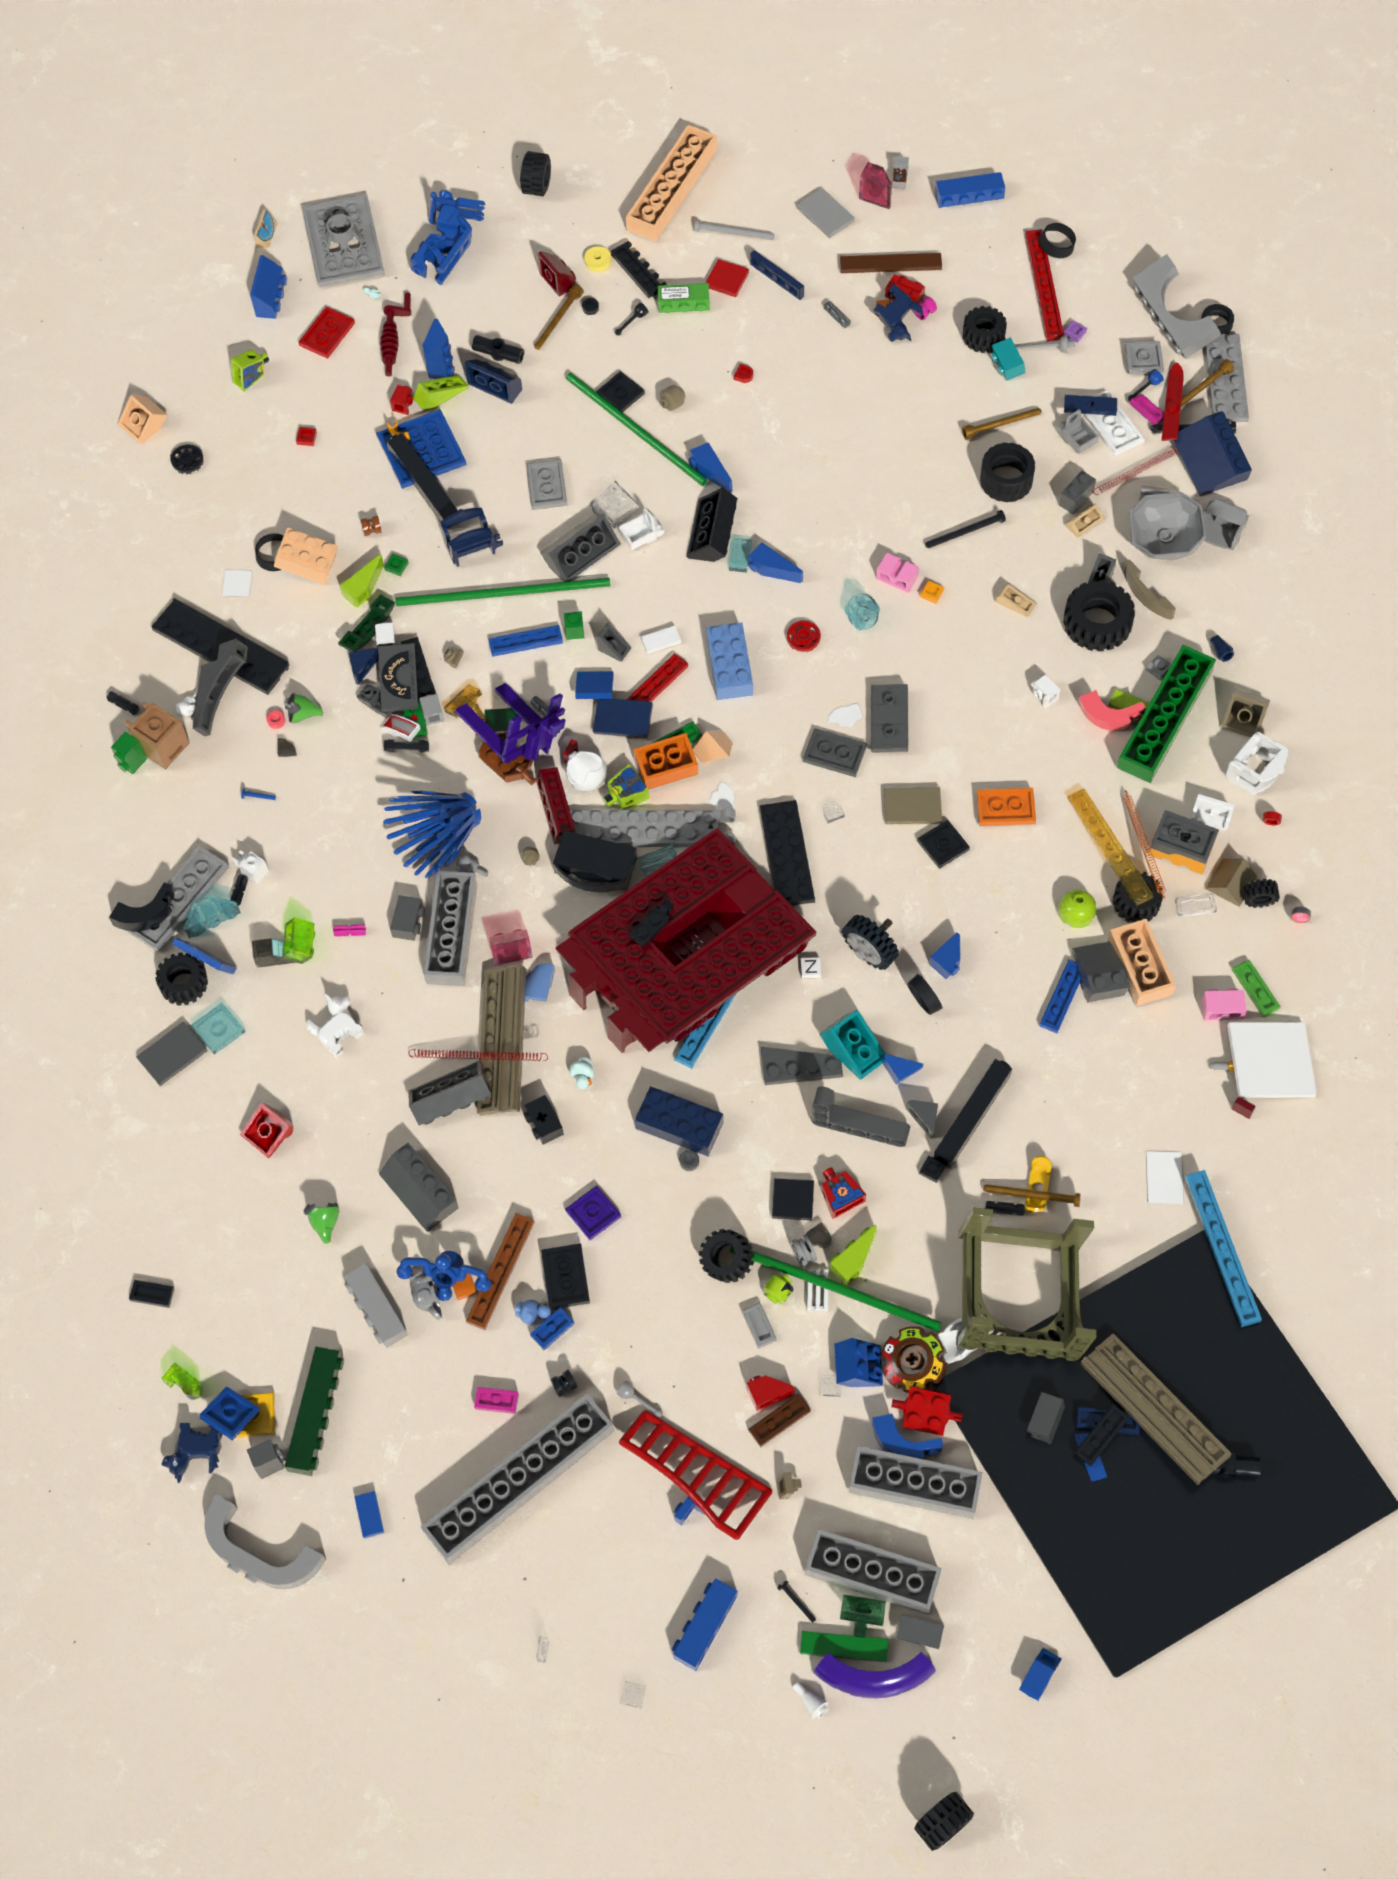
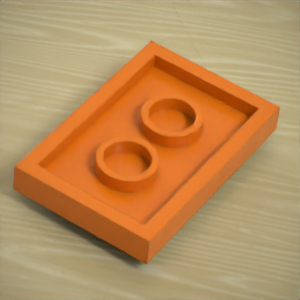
M1033 788L977 790L979 826L1036 824Z

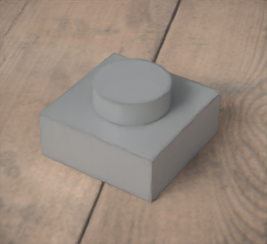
M1157 655L1146 666V671L1158 680H1161L1166 675L1171 664Z

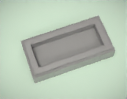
M761 1303L742 1310L743 1317L758 1349L777 1341Z

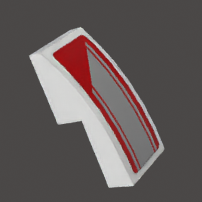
M391 714L381 726L383 731L394 737L400 736L409 742L421 729L419 724L395 714Z

